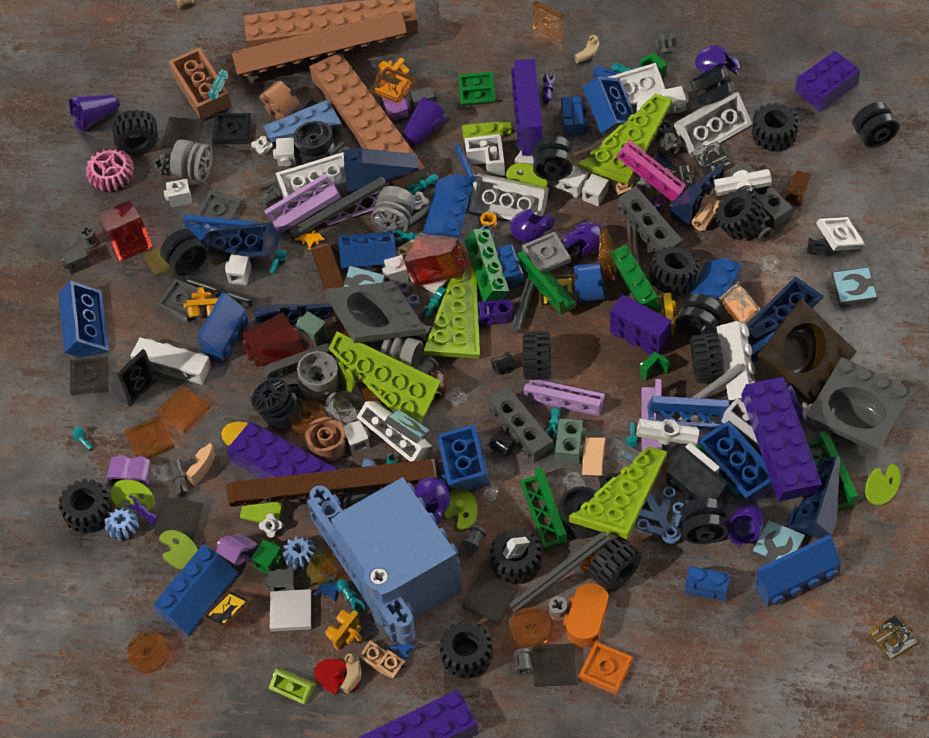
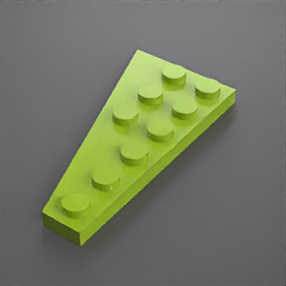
M655 93L641 106L637 113L632 114L628 118L626 123L621 124L604 139L602 144L596 150H592L585 160H581L578 163V168L629 185L635 172L619 160L616 155L628 140L632 141L646 153L672 104V99Z
M457 260L422 355L479 359L477 281L471 261Z
M336 332L329 350L393 412L399 409L422 424L442 381L363 343H354L350 337Z
M648 446L634 458L630 466L624 467L621 470V474L616 478L613 477L599 489L588 503L585 502L581 505V509L577 513H572L569 516V522L627 539L667 458V451Z

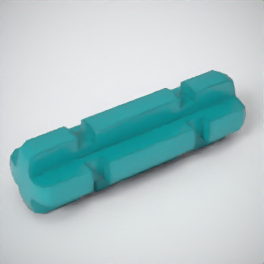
M219 70L218 76L208 92L210 99L216 100L229 76L227 70Z

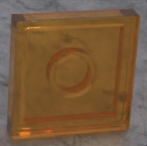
M535 1L532 4L533 28L562 42L565 38L564 14Z
M600 229L599 261L607 279L614 281L616 267L609 253L616 249L608 230Z
M181 385L156 410V413L185 434L211 407L206 401Z
M160 415L124 430L136 457L142 456L151 459L175 448Z

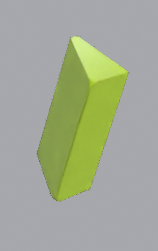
M279 502L242 506L240 519L260 523L266 519L267 514L272 513L280 521L284 511L283 505Z
M279 668L275 669L268 689L306 705L316 687V683Z

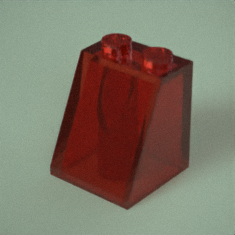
M130 200L96 214L101 228L119 262L153 247L142 218Z
M418 233L404 260L417 286L462 277L469 265V260L458 238Z
M284 313L243 332L244 340L242 344L246 350V357L249 361H253L256 367L267 366L272 362L303 352L301 340Z

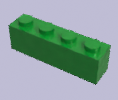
M625 244L610 252L609 254L617 271L635 301L655 312L662 310L658 296L627 245Z

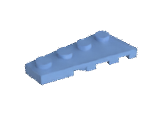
M325 100L264 125V130L269 140L275 142L279 138H294L295 130L306 122L322 121L331 128L336 127V129L342 128V123L330 102Z

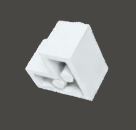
M500 134L465 138L466 156L470 165L486 164L487 175L505 176Z

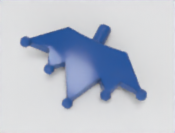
M326 578V584H320L314 595L322 594L323 598H325L327 594L335 602L336 591L340 594L342 593L337 588L338 580L330 582Z
M399 642L398 646L391 645V649L397 650L396 655L403 660L409 657L406 653L415 648V646L410 644L403 645Z

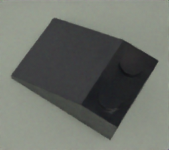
M142 349L115 375L110 384L113 394L129 407L156 382L146 350Z

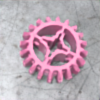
M110 148L108 151H105L103 149L101 153L96 152V156H91V160L87 161V179L97 190L101 189L102 192L106 189L109 192L112 189L117 191L119 187L124 188V184H129V179H133L134 164L124 150L120 151L116 148L113 151Z

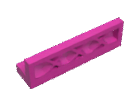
M630 140L616 155L619 160L671 201L675 200L686 186Z

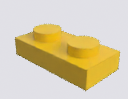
M663 293L664 317L672 320L671 335H674V327H677V316H673V311H676L675 300L671 299V293Z

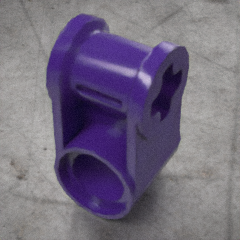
M508 300L482 301L477 305L480 315L478 323L482 326L508 324L514 319L512 303Z

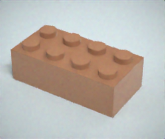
M200 47L168 61L172 76L200 121L232 107L230 96L225 86H223L216 100L209 98L208 92L218 75Z

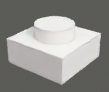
M526 537L511 538L507 542L502 554L506 559L519 558L523 555L530 542Z

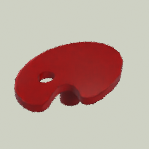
M326 659L319 662L314 670L315 679L324 690L338 694L339 685L343 684L345 680L344 675L347 674L346 662L339 659ZM360 682L354 687L353 692L359 688Z

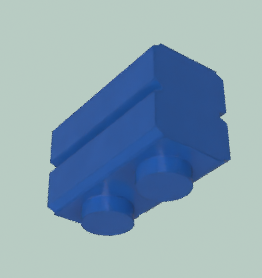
M574 96L572 98L562 97L563 135H584L585 128L588 127V119L584 117V114H587L586 103L582 102L581 96Z
M509 244L496 248L508 288L513 289L524 285L523 271L513 246Z
M689 566L685 583V594L710 599L716 598L726 602L730 574Z

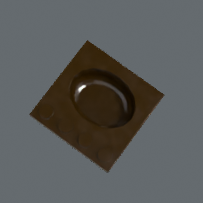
M801 299L789 312L757 356L779 377H783L787 384H791L793 390L808 404H814L841 357L850 361L857 351Z

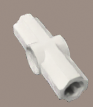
M768 169L751 173L740 170L731 177L714 180L717 196L735 192L737 189L752 191L755 188L772 185L771 174Z
M639 419L636 435L637 437L656 439L664 445H669L672 442L696 445L699 429L697 427L678 425L673 420L658 422Z

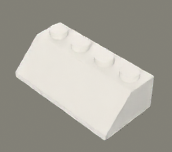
M731 92L673 124V131L675 136H680L681 145L692 157H695L692 152L715 142L719 144L752 125V122L739 93Z
M343 152L276 173L283 199L325 173L336 184L340 196L353 193L347 192ZM327 181L321 183L319 187L327 185ZM306 192L303 196H309L312 192ZM292 201L288 205H294L297 201Z
M481 173L475 175L476 181L473 182L469 206L470 212L480 214L492 212L496 217L511 220L517 213L525 209H532L534 214L543 216L550 187Z

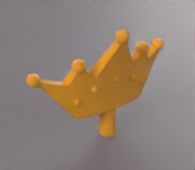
M313 230L312 234L304 233L294 240L302 241V245L307 242L308 250H311L315 242L318 245L319 241H324L325 238L320 233H316V230Z

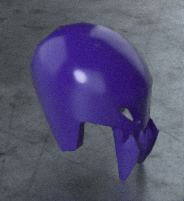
M712 45L703 48L697 54L695 66L701 73L725 65L727 69L738 76L739 62L737 58L731 57L724 48Z
M525 209L511 219L510 229L512 235L517 240L529 243L541 238L547 230L552 229L556 217L551 220L549 218L550 213L543 217L534 214L532 209Z
M584 222L578 224L571 232L566 233L561 242L566 244V250L576 243L579 245L583 256H590L605 248L607 235L598 224Z
M432 477L423 478L415 487V495L417 498H422L428 514L435 511L433 515L437 521L436 525H438L442 520L443 513L449 507L450 493L447 486L441 480Z
M755 505L744 506L736 510L728 522L727 540H731V543L738 545V548L757 540L764 527V514L762 510Z

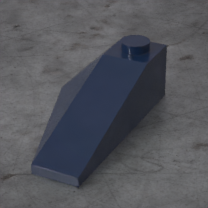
M363 148L343 150L347 192H355L380 177H383L387 182L388 179L400 178L419 170L417 154Z
M725 164L719 165L682 192L676 201L673 200L669 207V210H671L670 218L690 227L693 218L700 209L705 195L709 196L714 188V180L724 178Z
M271 222L206 229L203 244L209 248L248 258L264 257L278 249L280 232Z
M795 276L746 325L749 334L757 340L777 330L799 300L803 299L813 309L824 296Z
M271 304L253 309L261 337L296 328L298 319L307 312L321 320L333 317L330 304Z
M838 456L821 460L817 467V472L822 484L816 494L802 497L803 500L800 505L793 508L787 524L788 528L815 539L828 535L832 536L838 511L840 463Z

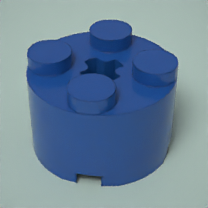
M601 262L574 266L575 277H577L575 287L576 292H578L579 303L605 299L606 292Z

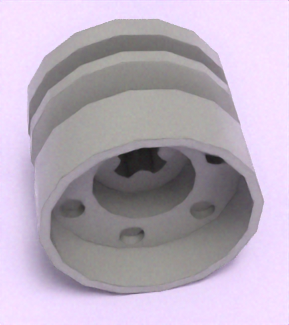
M179 139L171 153V174L181 178L189 176L191 180L205 181L212 166V147L208 144L202 145L201 143L194 145L192 141Z
M387 186L382 188L371 215L372 223L384 232L393 231V234L395 230L405 232L416 205L414 196L400 187Z
M403 337L385 339L380 352L416 368L421 363L423 343L412 338H407L404 343Z
M321 351L310 352L301 358L297 367L300 393L304 398L312 402H324L331 399L336 394L339 386L336 360L330 354Z

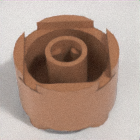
M281 81L271 85L259 96L262 102L266 104L264 106L265 110L269 114L274 113L277 120L293 114L301 107L296 96L292 97L289 93L291 90Z
M322 417L310 424L305 436L311 455L325 463L336 461L345 456L347 440L344 427L339 421L332 420L330 417Z

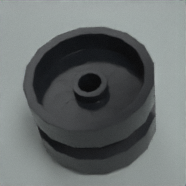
M725 65L708 70L690 81L693 91H700L696 96L700 105L714 102L735 90L733 81L726 79L729 72Z
M875 102L862 108L855 115L852 122L862 142L869 148H877L888 143L896 136L900 128L897 119L892 115L887 104L883 102Z
M322 121L306 122L300 125L293 135L298 159L303 164L329 157V151L335 147L331 127Z
M546 136L537 140L533 145V172L536 176L549 181L561 180L569 176L573 171L571 142L560 136Z
M180 229L172 233L164 241L160 254L177 275L187 276L196 272L204 264L208 256V248L190 229Z
M695 293L687 295L677 315L676 326L683 334L690 338L694 335L716 333L724 309L718 301L710 296Z
M584 486L574 487L566 491L561 497L559 504L560 518L566 533L572 537L580 539L589 538L599 532L598 530L569 522V516L572 513H577L581 509V505L585 502L588 503L594 497L597 491Z
M701 498L692 500L682 506L680 513L683 523V537L687 542L700 545L711 544L727 536L728 527L725 520V506L721 501L712 498Z

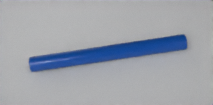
M456 144L454 149L470 182H475V174L461 145Z

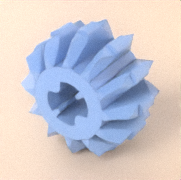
M123 506L121 510L115 508L114 513L108 512L109 518L105 519V529L111 538L117 537L121 541L123 537L129 540L130 534L135 535V529H139L138 517L131 508L126 510Z
M295 535L294 541L288 539V545H283V559L286 560L288 566L293 565L295 570L299 566L304 570L306 564L312 566V560H316L315 553L317 549L311 539L307 540L305 536L299 539Z

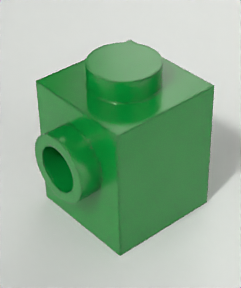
M263 539L251 558L253 567L269 575V571H274L283 562L281 547L276 542H268Z

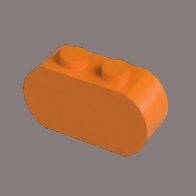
M583 584L576 589L575 596L571 595L569 608L571 609L569 614H565L563 626H566L567 638L575 646L587 648L593 646L595 641H599L609 607V596L607 591L598 584Z

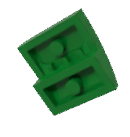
M493 71L458 74L461 105L496 102Z

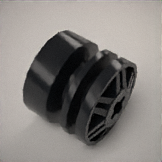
M271 378L264 381L254 390L251 397L253 408L262 416L268 426L274 430L288 428L296 422L302 412L300 399L291 391L286 382L280 378Z

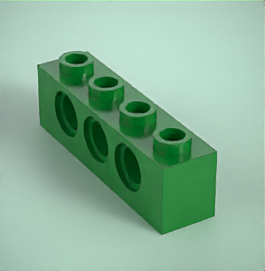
M473 229L466 239L465 245L482 300H503L509 292V288L490 229Z

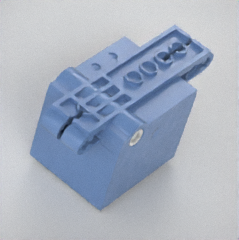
M403 477L344 510L339 506L341 503L336 494L332 495L324 486H315L310 491V499L307 501L313 523L370 607L375 622L384 628L393 643L398 641L403 645L411 644L416 637L413 623L415 618L462 591L457 548L453 543L449 544L447 541L448 537L443 528L439 529L437 527L434 515L431 512L428 514L422 498L416 497L413 485L410 482L407 483Z

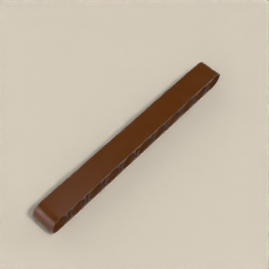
M329 242L311 247L325 292L326 289L343 287L344 283ZM331 306L339 332L350 337ZM355 376L364 403L366 401H378L383 406L386 405L364 382Z
M427 459L228 483L226 491L229 506L238 507L310 498V491L315 486H324L332 495L381 490L402 477L407 483L410 482L413 486H416L423 478L432 477L440 480L441 474L438 460Z

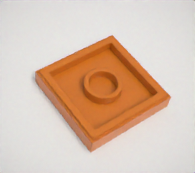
M595 641L578 675V679L617 695L634 657Z

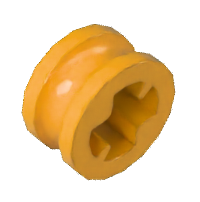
M486 212L481 215V227L488 225L492 230L496 228L497 217L494 213Z

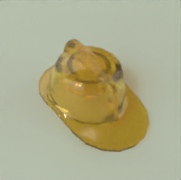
M324 548L316 549L310 557L306 568L307 575L312 579L310 584L326 585L337 577L342 565L330 550Z

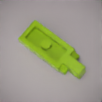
M498 121L462 125L464 143L465 138L500 134L503 137V135L512 134L511 122Z

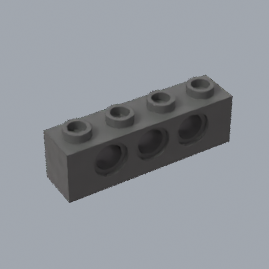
M744 162L731 170L728 177L733 176L734 173L740 170L748 171V173L756 172L757 170L747 162ZM771 186L752 190V193L766 208V218L764 220L774 230L791 220L793 208L788 201H785L780 196L777 190H774Z
M636 186L618 198L616 206L619 213L625 215L631 227L636 228L642 240L648 242L654 253L659 249L662 250L664 247L669 248V246L677 248L681 246L683 240Z
M509 387L489 398L490 407L488 409L491 415L500 420L501 427L505 431H509L512 440L515 441V444H519L522 447V452L527 458L530 457L535 463L553 451V440Z

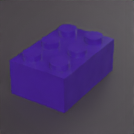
M833 51L797 77L795 92L821 112L859 84L860 69L837 51Z
M624 295L619 298L610 310V332L614 336L628 341L632 346H638L650 355L654 351L661 355L671 342L672 320Z

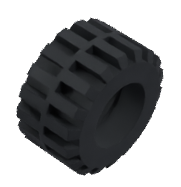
M769 103L766 107L761 106L760 110L757 109L752 123V138L757 146L761 145L762 149L766 148L768 151L775 150V152H778L780 149L786 150L787 146L791 147L797 137L798 117H796V112L792 111V108L786 107L785 104L778 105V103H774V105Z
M128 110L127 112H122L121 115H117L113 120V140L118 150H124L128 154L146 153L157 145V122L151 113H146L144 110ZM134 134H140V135H142V136L137 137V138H136V137H133V138H129V137H128V136H131V135H134Z
M737 189L735 192H730L728 196L723 198L722 202H719V207L715 210L717 224L729 237L738 240L749 238L750 235L753 236L757 230H760L761 225L765 222L764 218H766V208L752 191H747L746 189Z
M669 246V248L659 249L653 255L649 280L653 286H656V289L662 290L664 293H671L672 295H681L683 292L687 293L693 289L699 270L698 259L694 257L693 253H689L688 250H683L680 247L674 248Z
M529 331L523 335V375L526 380H548L551 376V339L548 331Z
M716 333L692 336L690 347L695 379L699 384L714 382L724 374L720 339Z
M82 479L81 482L76 480L74 481L75 484L67 485V490L63 489L61 492L63 496H59L60 503L58 506L67 526L75 532L79 530L80 533H85V531L92 533L94 529L98 531L101 529V525H106L105 519L109 518L108 512H112V504L106 489L102 487L101 483H96L92 479L90 481ZM85 502H94L87 510H77Z
M512 528V531L504 530L503 535L499 533L497 539H493L492 546H490L493 572H496L498 578L502 577V581L506 583L510 581L511 584H515V582L523 584L524 580L528 582L532 580L531 576L535 577L538 574L537 570H540L542 563L540 543L538 544V539L533 537L531 532L525 533V529L517 531V528ZM526 537L530 542L524 551L527 556L520 561L506 559L502 553L506 548L507 542L511 538Z
M621 537L614 538L597 552L589 566L588 574L607 592L614 591L625 584L635 573L640 564L642 554L626 539Z
M460 621L457 626L452 624L450 625V630L446 629L444 631V636H441L440 639L441 644H439L440 654L445 669H449L451 675L456 673L457 678L465 676L466 679H470L471 675L478 677L479 672L484 673L486 667L491 665V660L493 659L491 637L484 627L480 628V624L475 622L472 625L471 621L463 624ZM463 644H472L478 648L475 653L469 656H461L455 652Z

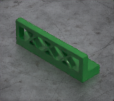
M523 251L517 253L522 271L560 316L576 307L574 299L550 271L541 274Z
M827 430L819 432L817 440L807 442L809 450L818 445L822 450L820 456L812 453L810 450L816 469L822 459L834 456L840 458ZM841 458L839 463L838 489L840 488V490H838V495L844 497L846 502L838 504V511L856 506L858 494Z
M542 467L534 469L535 476L520 480V485L542 547L546 550L567 544L566 531ZM537 483L538 488L535 493L527 490L526 485ZM535 499L543 501L544 505L541 510L532 505ZM541 515L550 519L547 526L539 523L538 520ZM549 532L554 534L557 540L546 543L544 537Z

